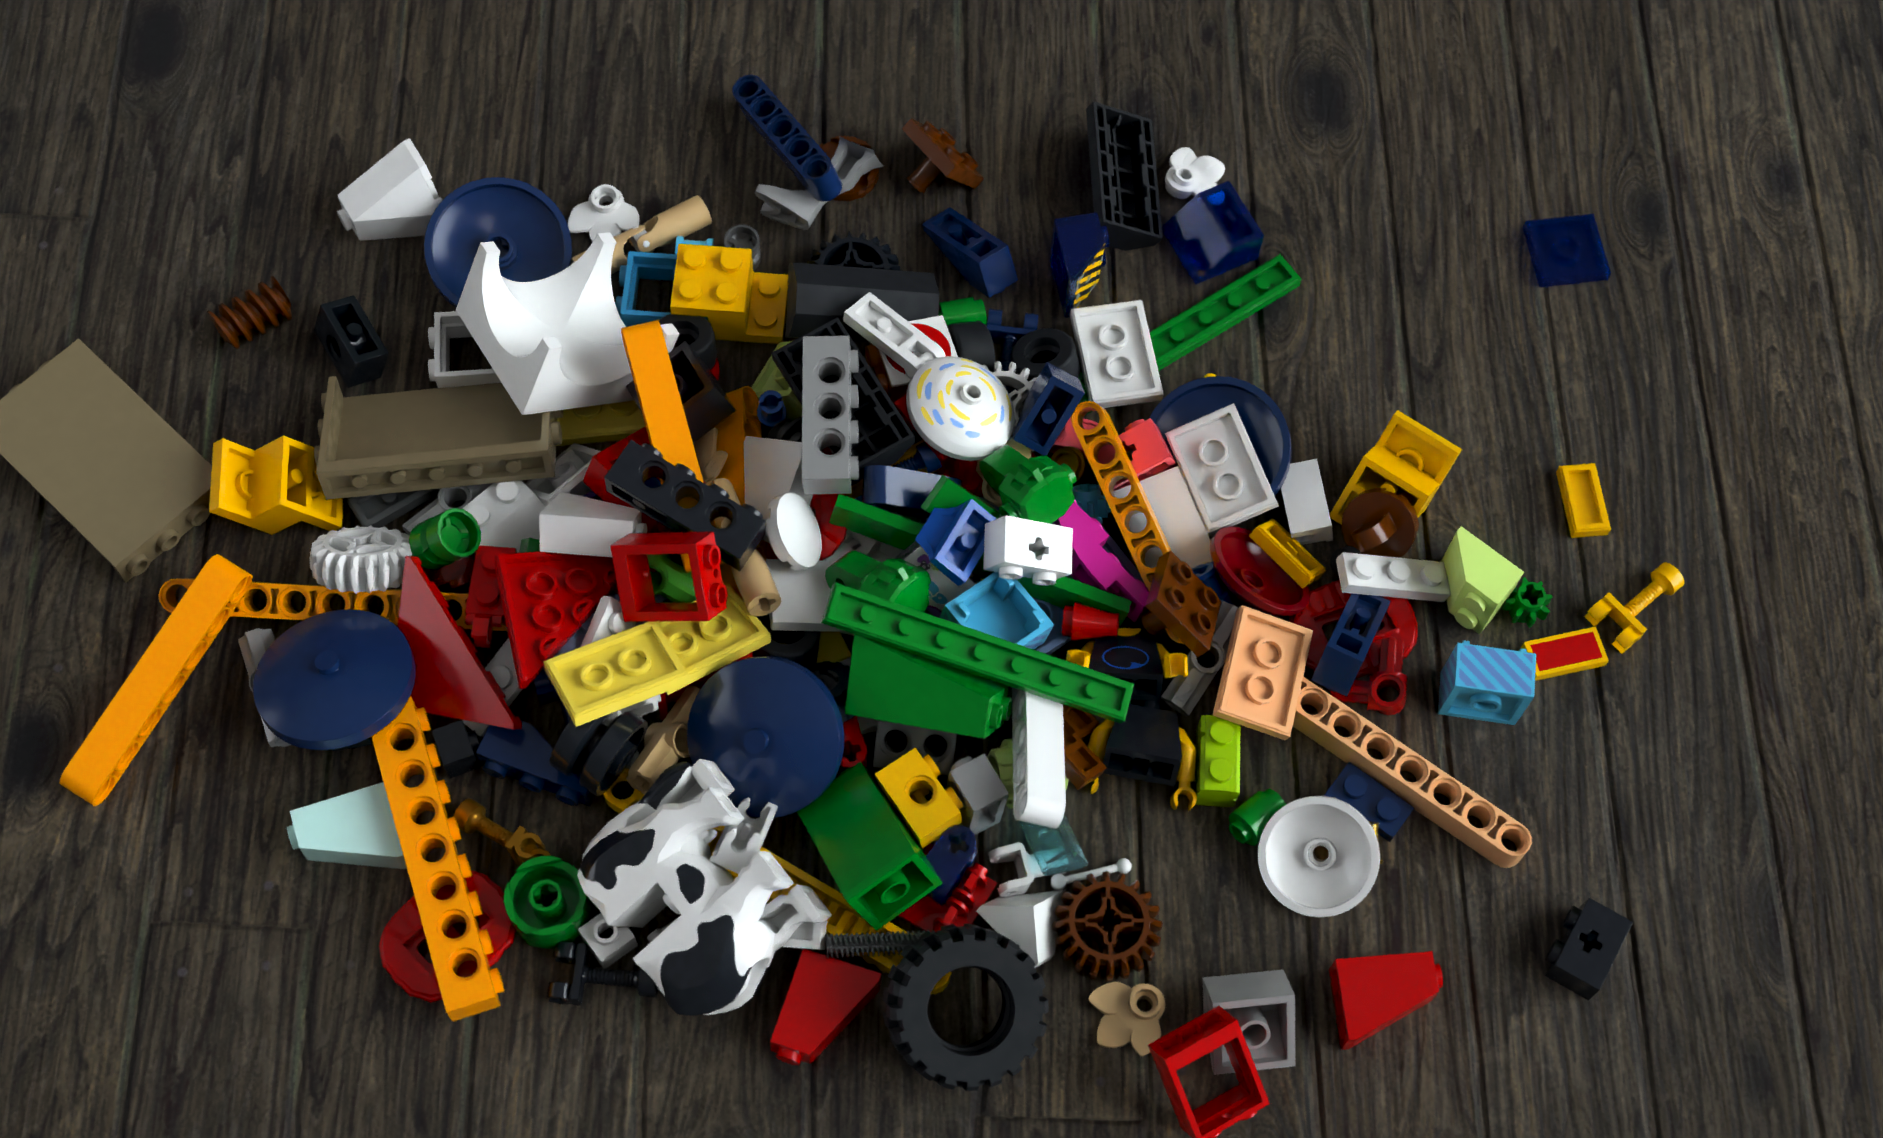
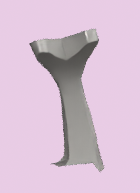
M839 136V145L831 162L842 182V190L840 192L842 194L853 189L862 175L884 165L879 162L873 149L863 147ZM759 184L755 191V195L765 202L761 209L763 216L803 230L810 228L822 206L828 202L818 201L808 190H788Z

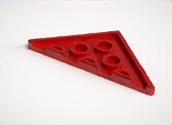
M540 551L495 554L494 565L519 689H525L544 668L543 661L553 658L595 612L601 598L609 596L617 587L612 557Z
M405 556L397 627L406 637L415 659L416 678L410 696L417 709L424 707L426 713L508 729H521V720L518 716L515 717L504 700L506 698L505 694L491 672L486 671L475 654L478 651L463 627L457 625L448 611L450 606L435 582H430L420 566L422 565L418 556Z

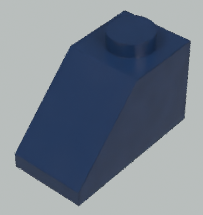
M1047 362L1027 394L1013 434V440L1047 456L1085 394L1080 380Z

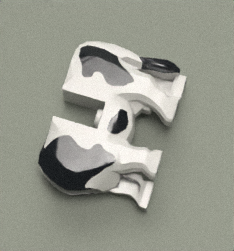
M699 759L693 766L686 761L676 763L665 769L640 801L610 820L590 841L583 854L582 863L577 874L583 892L600 910L608 926L643 928L666 906L676 914H681L640 951L633 960L652 978L667 1004L678 1015L690 1016L725 1013L743 1007L758 991L775 952L789 940L800 924L806 922H825L832 916L813 889L805 885L797 884L789 891L788 895H779L773 901L766 904L773 891L787 889L794 884L770 852L757 851L751 857L750 866L743 867L735 880L725 868L709 861L711 851L708 843L717 836V831L713 828L718 826H737L744 820V817L727 797L735 790L732 784L714 762Z

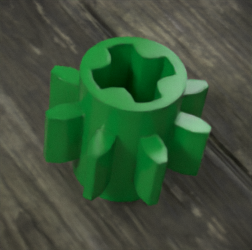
M1523 577L1518 584V588L1515 587L1509 599L1505 601L1502 610L1509 611L1513 624L1518 621L1526 623L1530 628L1535 623L1537 617L1541 620L1546 619L1550 612L1546 605L1549 604L1553 596L1546 594L1542 587V581L1538 583L1528 582L1526 577Z

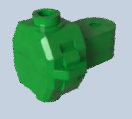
M1004 444L979 462L983 477L1000 494L1003 504L999 507L1001 517L1007 515L1053 524L1067 512L1075 500L1073 493V484L1077 481L1075 473L1066 463L1059 465L1046 455L1027 459L1011 446Z
M849 551L826 569L825 578L830 589L836 582L924 612L929 605V585L931 584L929 573L923 567L915 566L900 558L887 559L884 562H880L858 551Z

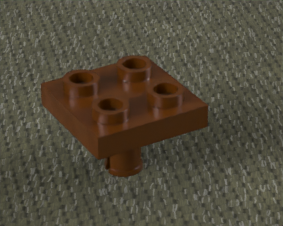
M910 119L902 128L927 156L913 173L907 177V180L921 193L926 191L941 172L946 177L974 189L984 180L976 170L979 164L968 153L964 151L960 153L954 147L957 141L943 128L938 130L928 121L922 124L914 119Z
M1170 550L1158 559L1145 605L1149 611L1142 614L1141 621L1146 631L1152 635L1160 633L1161 630L1167 627L1199 657L1210 650L1222 601L1211 587H1207L1193 573L1186 562L1181 561Z

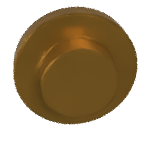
M1064 446L1057 449L1051 456V459L1059 465L1066 463L1075 473L1077 481L1083 477L1087 463L1084 454L1079 449Z

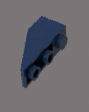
M521 720V729L488 726L476 751L478 760L483 767L482 770L485 773L498 779H504L505 776L517 779L522 787L533 792L540 793L542 789L556 794L555 797L558 800L571 806H577L578 803L591 806L592 798L590 792L580 785V778L576 774L566 776L550 766L549 760L553 748L532 724Z

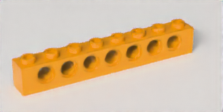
M410 696L396 718L381 731L371 736L445 1010L451 1021L454 1022L500 1007L498 993L505 990L498 967L490 969L487 955L494 953L487 929L479 930L476 916L482 915L483 912L477 892L469 893L465 880L472 877V872L466 854L458 855L455 841L462 839L455 816L449 818L447 816L444 804L450 803L451 798L445 779L438 781L434 768L441 766L435 744H427L424 734L425 731L431 730L427 713L424 707L417 709ZM407 738L414 740L413 745L405 751L396 750V746L401 740ZM417 774L425 776L419 786L413 788L406 786V782L411 776ZM422 812H435L434 818L429 823L424 825L416 823L418 815ZM432 849H445V854L439 861H426V856ZM445 885L456 887V891L451 898L447 900L436 899V894L441 887ZM464 923L467 925L465 933L459 938L452 939L446 936L449 927L453 924ZM466 961L477 963V969L473 975L465 978L457 976V970L462 963Z

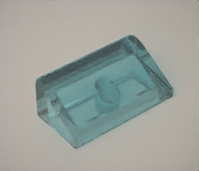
M1065 814L1061 824L1056 829L1019 821L1037 863L1045 876L1076 870L1089 865Z

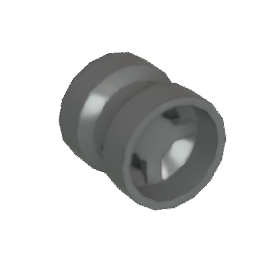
M747 225L731 227L724 236V247L752 249L753 271H755L761 262L760 240L757 231Z

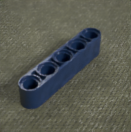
M750 74L739 78L732 87V93L746 119L815 199L824 202L837 197L842 190V182L828 155L758 76Z

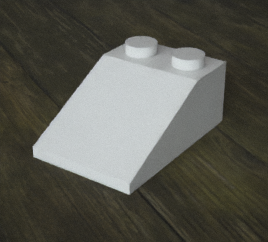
M520 480L493 483L462 509L472 514L478 522L481 530L480 546L516 548L517 553H519L522 539L534 538L540 540L539 514L546 506Z

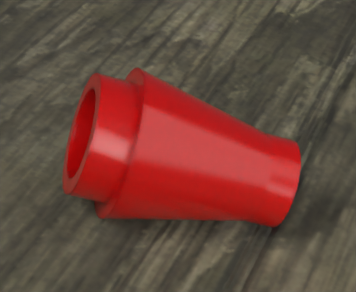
M1077 602L1074 603V606H1064L1062 636L1071 637L1072 641L1118 636L1119 613H1110Z

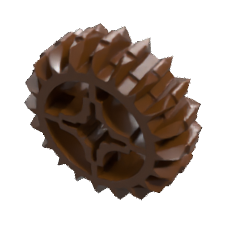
M1108 871L1102 873L1101 882H1097L1095 876L1090 873L1086 876V886L1077 880L1074 881L1071 887L1073 893L1064 891L1061 895V901L1064 905H1057L1055 907L1054 914L1060 919L1053 922V931L1062 933L1056 937L1055 944L1057 947L1069 946L1062 957L1065 961H1069L1074 957L1078 959L1074 967L1076 972L1082 971L1085 965L1091 967L1089 972V978L1091 979L1097 977L1099 970L1104 971V977L1108 982L1112 981L1114 970L1118 971L1122 979L1129 977V966L1135 971L1140 972L1144 967L1142 959L1151 961L1155 955L1151 947H1158L1161 942V937L1155 932L1161 931L1163 922L1154 919L1160 911L1159 906H1146L1151 900L1152 894L1150 891L1139 895L1137 893L1140 886L1138 880L1133 881L1130 887L1124 885V873L1118 875L1116 882L1110 881ZM1100 899L1098 912L1085 914L1084 918H1075L1076 913L1082 906L1090 901ZM1115 900L1126 905L1133 914L1120 912L1115 905ZM1106 911L1107 920L1112 922L1111 926L1115 924L1109 941L1108 932L1103 930L1104 926L1100 927ZM1131 933H1140L1139 940L1135 945L1124 952L1115 954V946L1118 939L1129 937ZM1078 934L1095 940L1100 947V952L1088 947Z

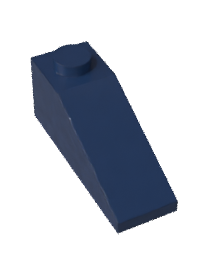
M951 207L922 223V228L966 281L990 298L995 294L1001 293L1006 287L1018 281L1008 245Z
M1351 594L1311 680L1330 691L1348 696L1391 601L1381 596Z

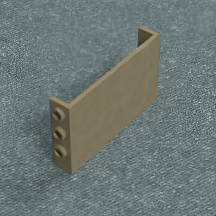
M79 338L53 359L44 362L34 374L22 383L12 387L8 394L0 399V455L114 567L125 583L134 576L145 572L155 558L164 551L175 547L185 533L194 526L201 525L209 517L212 465Z
M332 376L328 378L327 392L321 395L324 417L318 420L320 445L315 446L314 457L317 466L316 474L326 500L555 477L556 445L562 444V429L560 422H557V418H563V410L522 415L502 383L343 397L337 377Z

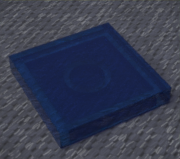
M1594 214L1525 221L1522 228L1539 288L1609 279L1611 271Z

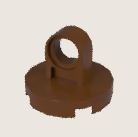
M1378 487L1363 491L1350 501L1343 513L1341 529L1345 542L1348 546L1357 548L1361 554L1402 557L1414 544L1416 532L1419 528V521L1414 507L1406 497L1401 494L1397 496L1392 492L1385 491L1386 488Z

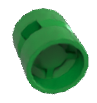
M459 508L446 510L417 524L409 536L412 556H418L422 561L421 566L432 570L443 568L472 555L478 549L481 542V530L478 522L472 514Z

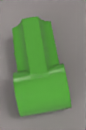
M647 554L649 568L658 571H650L654 595L660 594L674 603L693 602L696 600L691 572L685 573L684 567L673 562L670 554Z

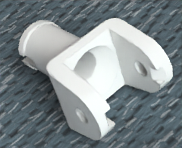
M1018 842L995 848L988 853L991 863L1014 861L1019 879L1002 883L997 888L1000 897L1025 894L1034 878L1058 873L1063 874L1068 869L1063 848L1029 855L1024 845Z

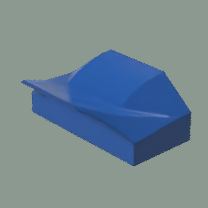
M972 498L957 507L934 508L916 536L915 541L928 554L929 561L952 582L960 586L966 583L984 553L985 524L997 518Z

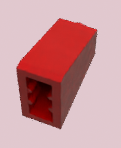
M803 948L770 1040L771 1051L777 1053L776 1058L791 1065L798 1066L801 1061L811 1064L879 992L881 973L829 956L827 958L826 955Z
M1433 951L1335 959L1329 968V976L1341 1050L1354 1047L1433 1000L1439 993V988L1443 986L1442 969L1440 964H1435Z

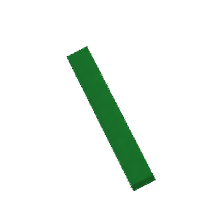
M1279 254L1150 331L1158 371L1300 286L1302 279L1282 255ZM1082 373L1079 374L1078 379L1081 382L1085 394L1083 395L1079 403L1088 401Z
M839 494L829 521L833 525L846 527L847 530L910 553L920 547L915 538L924 525ZM984 553L970 574L981 579H985L994 573L993 571L983 570ZM1066 576L1057 579L1054 585H1036L1032 583V578L1027 577L1017 579L1031 597L1064 609L1065 605L1074 606V603L1077 602L1110 613H1119V628L1128 615L1132 603L1129 599Z
M836 582L832 585L821 622L823 624L1120 724L1126 720L1134 687L1133 683Z

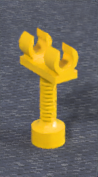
M1663 562L1652 571L1650 575L1652 582L1626 605L1623 606L1609 592L1595 603L1584 616L1595 627L1609 615L1623 629L1615 638V641L1611 643L1621 654L1637 642L1647 630L1635 616L1662 593L1672 595L1684 585L1682 574L1672 564Z

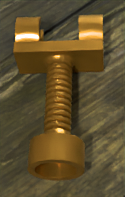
M471 798L464 800L453 815L457 820L459 829L463 832L472 834L477 830L504 846L518 867L532 858L551 856L545 850V846L538 835L528 833L522 826H519L513 834L485 817L486 808Z

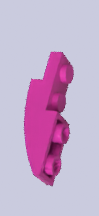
M1074 500L1067 512L1053 523L1054 525L1073 528L1072 574L1070 575L1074 580L1132 601L1127 617L1135 623L1148 609L1145 605L1149 590L1142 581L1134 579L1122 567L1121 562L1114 554L1103 549L1109 535L1105 532L1102 524L1097 519L1090 517Z

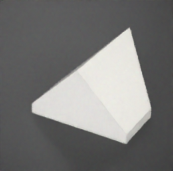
M1066 890L998 897L981 905L976 912L997 933L1009 938L1018 944L1023 952L1029 954L1036 964L1034 968H1037L1049 961L1055 954V940L1058 937V933L1053 931V922L1060 918L1054 914L1057 905H1063L1061 895Z

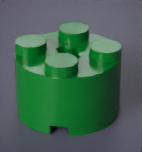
M539 856L522 863L516 869V873L510 882L507 883L504 890V906L517 934L532 947L553 949L555 944L559 942H573L580 936L578 929L589 922L591 917L592 903L583 892L577 876L579 870L555 856ZM553 898L552 905L544 907L545 899Z

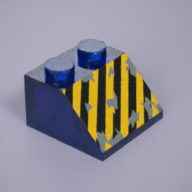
M1097 212L1054 219L1049 258L1065 318H1070L1071 309L1081 306L1098 283L1101 267L1106 265L1104 248L1109 247V235L1107 227L1100 225Z

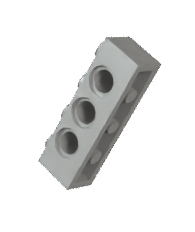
M849 336L803 337L802 484L805 495L851 494V480H859L858 456H851V444L859 443L858 420H851V408H859L858 385H851V373L859 372L858 350H851ZM828 376H837L840 378L838 381L834 383H825L822 381L824 378ZM827 411H837L840 413L833 419L822 417ZM828 446H836L840 449L833 455L822 453V450Z

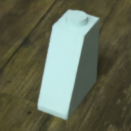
M384 782L290 811L293 825L287 827L290 843L294 850L299 848L307 860L395 869L407 868Z

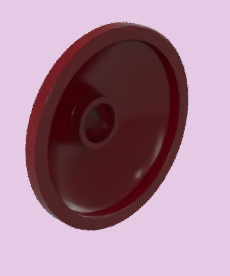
M1224 527L1220 529L1210 542L1212 563L1226 588L1238 600L1251 608L1275 616L1296 615L1306 607L1310 598L1308 585L1302 589L1249 537L1252 531L1240 527Z

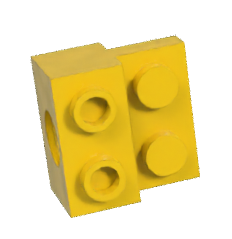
M915 747L877 772L875 777L878 786L893 805L920 847L923 849L933 842L935 846L940 848L950 841L949 831L962 823L959 809L964 806L953 788L948 787L944 789L936 778L941 775V772L933 759L928 754L922 758ZM930 790L933 793V796L929 801H927L925 796L930 793Z

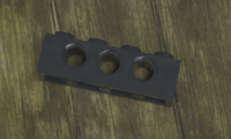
M630 440L604 477L607 492L673 532L714 531L716 545L721 552V561L738 571H741L766 534V520L762 519L763 515L760 511L749 504L741 506L729 499V494L716 484L710 483L707 486L697 480L695 473L688 467L680 463L674 466L664 460L663 455L656 448L647 443H643L641 446ZM651 477H659L665 481L657 488H650L644 484ZM684 497H692L698 501L692 508H683L677 504ZM725 517L732 523L727 528L718 529L711 522L715 518Z

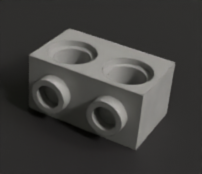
M985 754L975 759L968 756L957 761L951 767L945 789L952 787L964 806L959 809L962 823L957 826L965 839H968L1000 822L1009 793Z

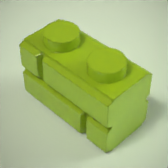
M1213 715L1201 716L1196 729V804L1234 807L1236 799L1240 794L1241 725Z

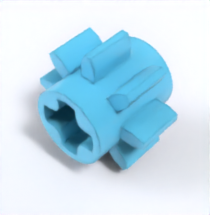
M1080 484L1073 487L1074 497L1078 506L1090 517L1097 519L1102 524V518H1107L1111 509L1105 496L1101 495V487L1097 484Z

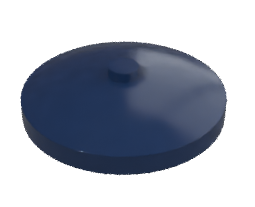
M483 178L455 189L435 209L425 233L424 254L430 277L440 294L455 308H457L481 242L494 241L500 250L499 269L501 276L511 281L531 282L545 279L571 265L572 241L570 231L557 205L536 187L511 178Z
M1213 376L1200 378L1176 388L1156 406L1149 418L1158 426L1176 461L1165 433L1234 403L1274 496L1281 489L1291 463L1292 444L1290 432L1277 404L1255 385L1232 377Z
M352 609L321 613L289 628L264 653L256 669L253 681L255 705L269 730L288 744L311 750H331L347 747L378 733L402 711L415 684V659L410 645L401 630L394 623L378 614Z
M756 656L723 667L702 686L689 713L687 745L692 765L699 759L714 762L735 789L727 796L734 806L738 808L743 799L747 797L751 799L750 806L746 809L748 816L759 818L761 810L768 802L778 806L774 818L792 814L810 805L833 782L840 768L844 752V726L834 697L815 674L802 665L788 659L774 656Z

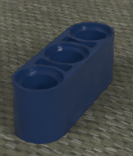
M886 465L866 466L863 468L862 502L894 514L927 519L930 514L922 509L921 506L942 475ZM946 476L947 478L962 486L961 479Z

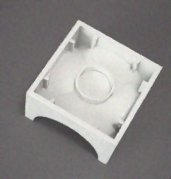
M610 232L597 233L587 251L563 271L548 278L531 282H516L501 276L499 269L500 250L494 241L481 242L456 311L522 415L634 401L626 388V385L633 381L621 334V328L626 326L618 313L611 284V264L616 241ZM672 323L662 324L661 328L668 353H670L677 341L679 332Z

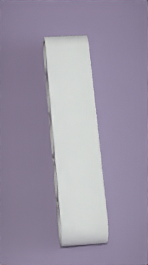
M1012 687L1014 818L1018 821L1056 829L1062 822L1066 808L1063 704Z

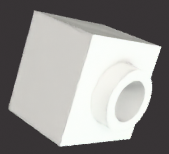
M602 913L578 929L581 939L587 944L589 950L603 968L609 967L638 946L635 936L628 927L608 926ZM608 928L614 930L613 935L608 939L599 937Z

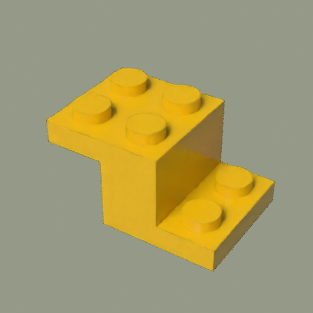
M692 244L678 245L670 304L671 314L708 317L716 340L768 344L783 342L787 312L788 275L753 272L752 249Z
M1399 410L1396 411L1377 444L1363 456L1330 512V518L1342 525V516L1350 501L1363 491L1378 487L1386 488L1385 491L1392 492L1397 496L1401 494L1406 497L1414 507L1417 518H1419L1428 507L1462 449Z
M284 435L256 450L224 438L213 443L210 513L271 535L300 521L328 531H336L342 528L343 498L325 499L316 474L315 448Z

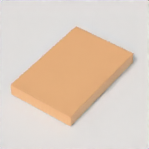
M1241 605L1236 611L1213 716L1282 740H1287L1291 736L1313 630Z

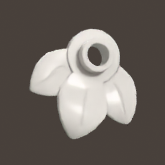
M1182 147L1173 152L1169 159L1170 168L1165 175V187L1170 195L1179 199H1185L1193 195L1205 202H1213L1224 198L1223 190L1216 184L1225 171V166L1221 161L1211 156L1197 158L1189 147Z
M608 184L597 186L590 194L588 201L580 203L573 208L568 219L570 233L589 232L592 242L597 233L610 232L614 237L622 231H627L640 224V217L636 208L625 203L622 193L614 186ZM605 202H610V203H612V204L606 205V206H603V205H602V204L605 203Z

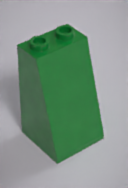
M854 635L845 714L985 739L1002 726L1004 721L1009 720L1013 701L1011 697H1007L1009 688L1007 685Z
M861 761L855 766L842 771L838 778L831 783L829 788L817 800L797 811L845 900L876 931L943 884L903 820L878 786L877 780Z

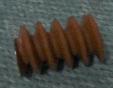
M271 276L272 288L264 282L258 283L259 295L250 289L245 290L246 303L237 296L232 297L233 310L223 303L219 304L220 317L209 310L207 311L211 321L226 343L228 342L234 348L239 349L238 336L241 335L249 342H252L251 329L255 328L264 335L266 334L264 322L268 321L275 328L279 327L277 315L281 314L287 320H292L290 301L274 276Z

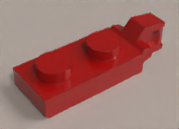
M479 545L476 550L465 609L466 625H472L471 638L474 639L475 647L490 648L493 627H502L503 623H506L494 559L495 554L517 553L516 548Z

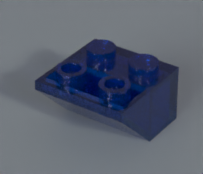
M1230 181L1198 193L1162 226L1163 233L1195 285L1258 259L1264 238L1262 231Z

